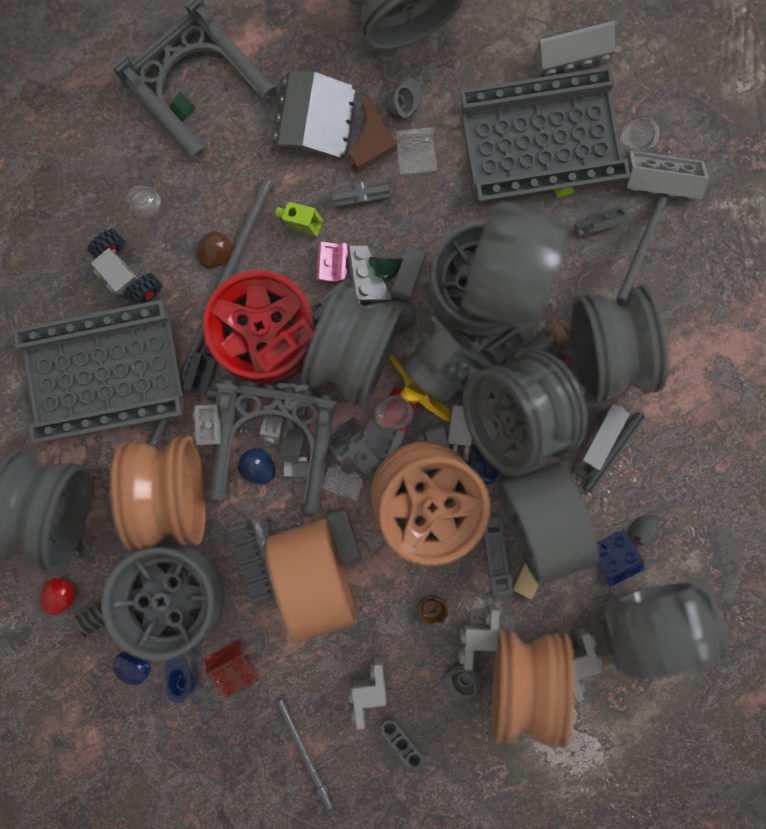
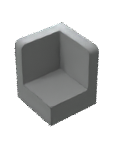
M299 457L298 464L284 461V476L307 477L309 458Z

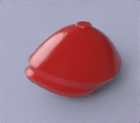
M63 578L48 580L40 594L42 609L51 615L67 610L72 605L75 597L73 585L70 581Z

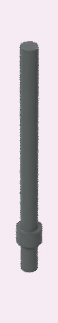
M283 698L276 701V704L316 787L314 790L317 796L321 798L325 809L330 810L333 808V805L327 794L328 789L325 783H322Z

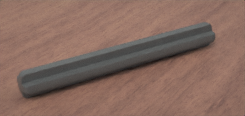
M639 412L635 414L614 443L601 470L588 479L583 486L587 492H594L646 420L643 414Z

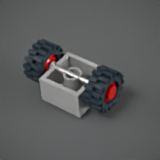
M109 228V230H104V233H99V236L94 237V240L90 242L87 249L95 259L91 262L95 267L94 273L107 283L106 287L113 294L115 293L118 297L122 296L125 299L129 298L134 305L153 300V297H156L157 293L163 288L161 282L153 273H147V275L144 274L138 278L116 254L120 252V249H123L125 241L115 229Z

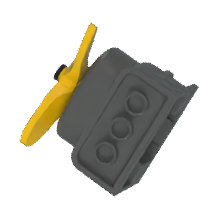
M432 315L431 319L436 325L429 332L424 330L421 333L423 339L416 345V350L403 362L402 366L392 354L388 358L404 378L406 387L401 391V395L412 403L420 402L441 419L451 422L452 412L442 402L449 401L458 391L464 393L465 385L471 375L488 367H493V365L468 337Z

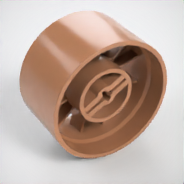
M326 519L266 538L267 558L276 596L287 627L297 643L357 624L356 611L346 572L342 565L332 530Z

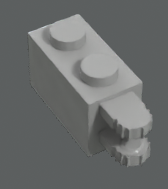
M453 405L448 444L453 446V451L458 455L459 447H465L463 459L465 462H469L471 448L474 447L475 443L465 421L463 406Z

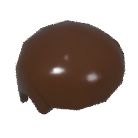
M428 595L419 602L418 614L422 621L430 625L444 623L448 617V606L440 596Z

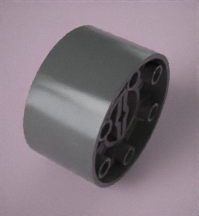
M559 462L499 484L502 502L515 540L532 577L539 586L599 563L598 546L587 511L571 477Z

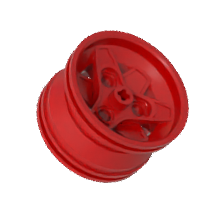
M265 270L245 271L224 281L210 297L204 313V336L214 357L232 376L241 381L256 382L259 386H264L265 384L274 385L275 383L288 380L303 368L312 340L269 372H266L255 358V355L258 353V347L262 344L268 345L284 331H288L290 328L287 327V324L294 316H296L297 322L302 318H308L313 324L312 312L303 292L288 278ZM268 294L276 296L280 300L271 304ZM247 296L246 307L236 304ZM276 314L282 316V320L278 323L272 321V317ZM242 317L248 318V323L244 326L238 324L239 319ZM224 323L235 330L226 339L224 337ZM250 352L253 364L247 363L236 356Z

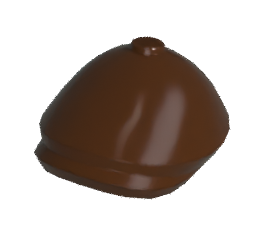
M212 231L207 233L197 247L196 257L198 262L206 268H215L224 263L231 253L230 241L220 232Z

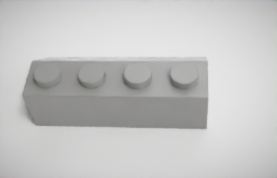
M611 21L539 40L534 55L539 77L556 75L560 72L569 73L575 68H588L595 63L600 62V64L609 62L615 53V23Z
M629 151L628 164L631 177L625 179L628 189L632 191H648L652 194L663 193L671 197L703 198L710 179L704 161Z

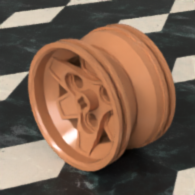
M191 436L175 437L164 451L146 442L140 443L138 441L122 442L118 446L112 467V501L117 529L124 546L128 550H145L148 547H154L168 535H173L184 546L197 545L202 542L206 523L205 483L200 454Z
M415 442L404 445L393 451L382 461L372 480L370 499L375 517L390 546L407 560L424 565L449 563L468 553L478 543L486 529L490 512L487 490L478 475L449 447L434 442ZM430 468L439 469L430 478L422 471ZM458 479L463 486L465 494L453 491ZM405 481L407 492L395 495L399 486ZM423 482V486L420 489H415L417 483ZM447 498H452L449 504H444ZM417 516H423L421 521L414 522ZM394 517L407 518L404 530L397 524ZM453 517H459V518L454 522ZM432 531L434 535L428 536L429 532Z
M499 629L498 651L494 652L492 686L494 743L500 744L501 740H503L505 745H509L520 733H528L529 736L542 745H549L550 748H556L558 745L559 748L565 749L571 734L574 703L573 656L569 636L563 633L560 636L558 633L544 634L531 641L530 644L522 643L513 630H507L505 634L504 630Z

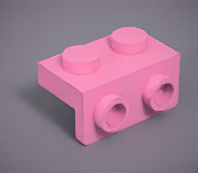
M319 242L316 280L339 283L345 280L347 276V268L345 267L348 257L347 243Z

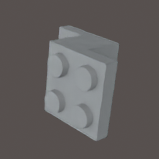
M487 605V610H484L483 620L485 624L463 623V628H460L459 640H461L462 648L458 650V660H460L464 670H472L473 650L498 651L500 611L495 605Z
M583 628L574 630L580 649L572 651L574 699L577 702L585 700L583 696L585 687L580 679L600 674V666H602L599 654L596 655L594 647H596L593 635H590Z
M382 657L374 658V664H370L371 678L353 680V685L350 687L349 701L350 704L354 703L351 711L352 724L356 723L357 730L365 729V708L386 705Z

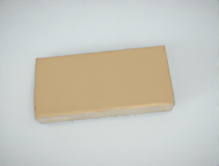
M524 563L513 591L532 600L539 585L532 577L526 563Z

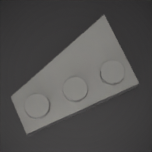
M349 246L347 249L352 288L355 289L359 302L391 301L392 298L368 247Z

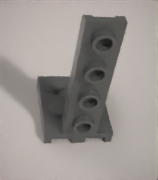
M352 417L330 437L328 448L340 462L349 456L372 482L374 474L381 463L363 443L370 435ZM400 485L395 495L406 491Z

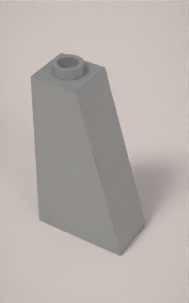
M615 404L607 408L570 470L585 480L599 472L630 413L626 412L623 407Z

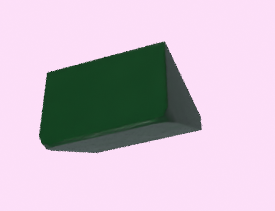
M181 92L176 95L169 107L182 122L195 110L193 103Z

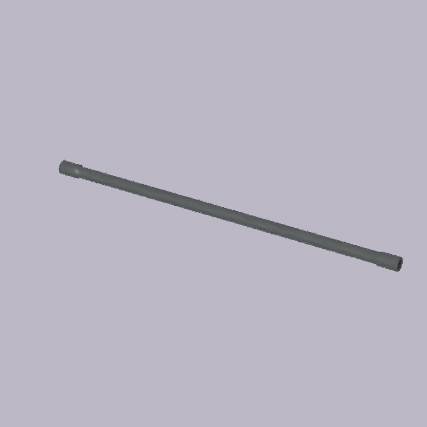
M263 179L254 203L216 289L233 275L264 201L267 199L273 183L269 180ZM204 317L181 367L182 379L188 373V360L190 356H193L194 351L199 353L205 339L203 329ZM170 417L158 420L148 444L156 448L159 447V442Z

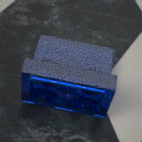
M624 530L597 543L599 564L605 572L606 582L609 587L644 571V560Z

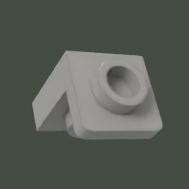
M265 414L259 433L260 443L266 446H279V437L284 418Z

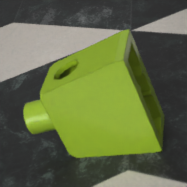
M288 202L286 208L278 206L276 210V217L281 218L289 228L314 237L318 236L323 219L315 208Z

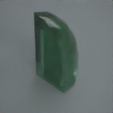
M369 257L370 266H373L376 272L375 275L380 278L394 277L399 272L403 258Z

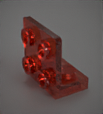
M239 640L205 658L206 674L225 698L259 681V676L244 656L243 646Z

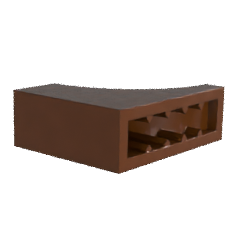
M368 96L361 100L362 109L366 116L365 131L359 142L348 150V163L352 169L356 168L358 173L397 151V143Z

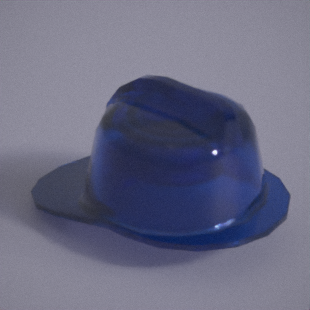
M179 655L167 659L165 664L167 695L172 702L180 703L187 699L188 695L194 691L196 677L183 656Z

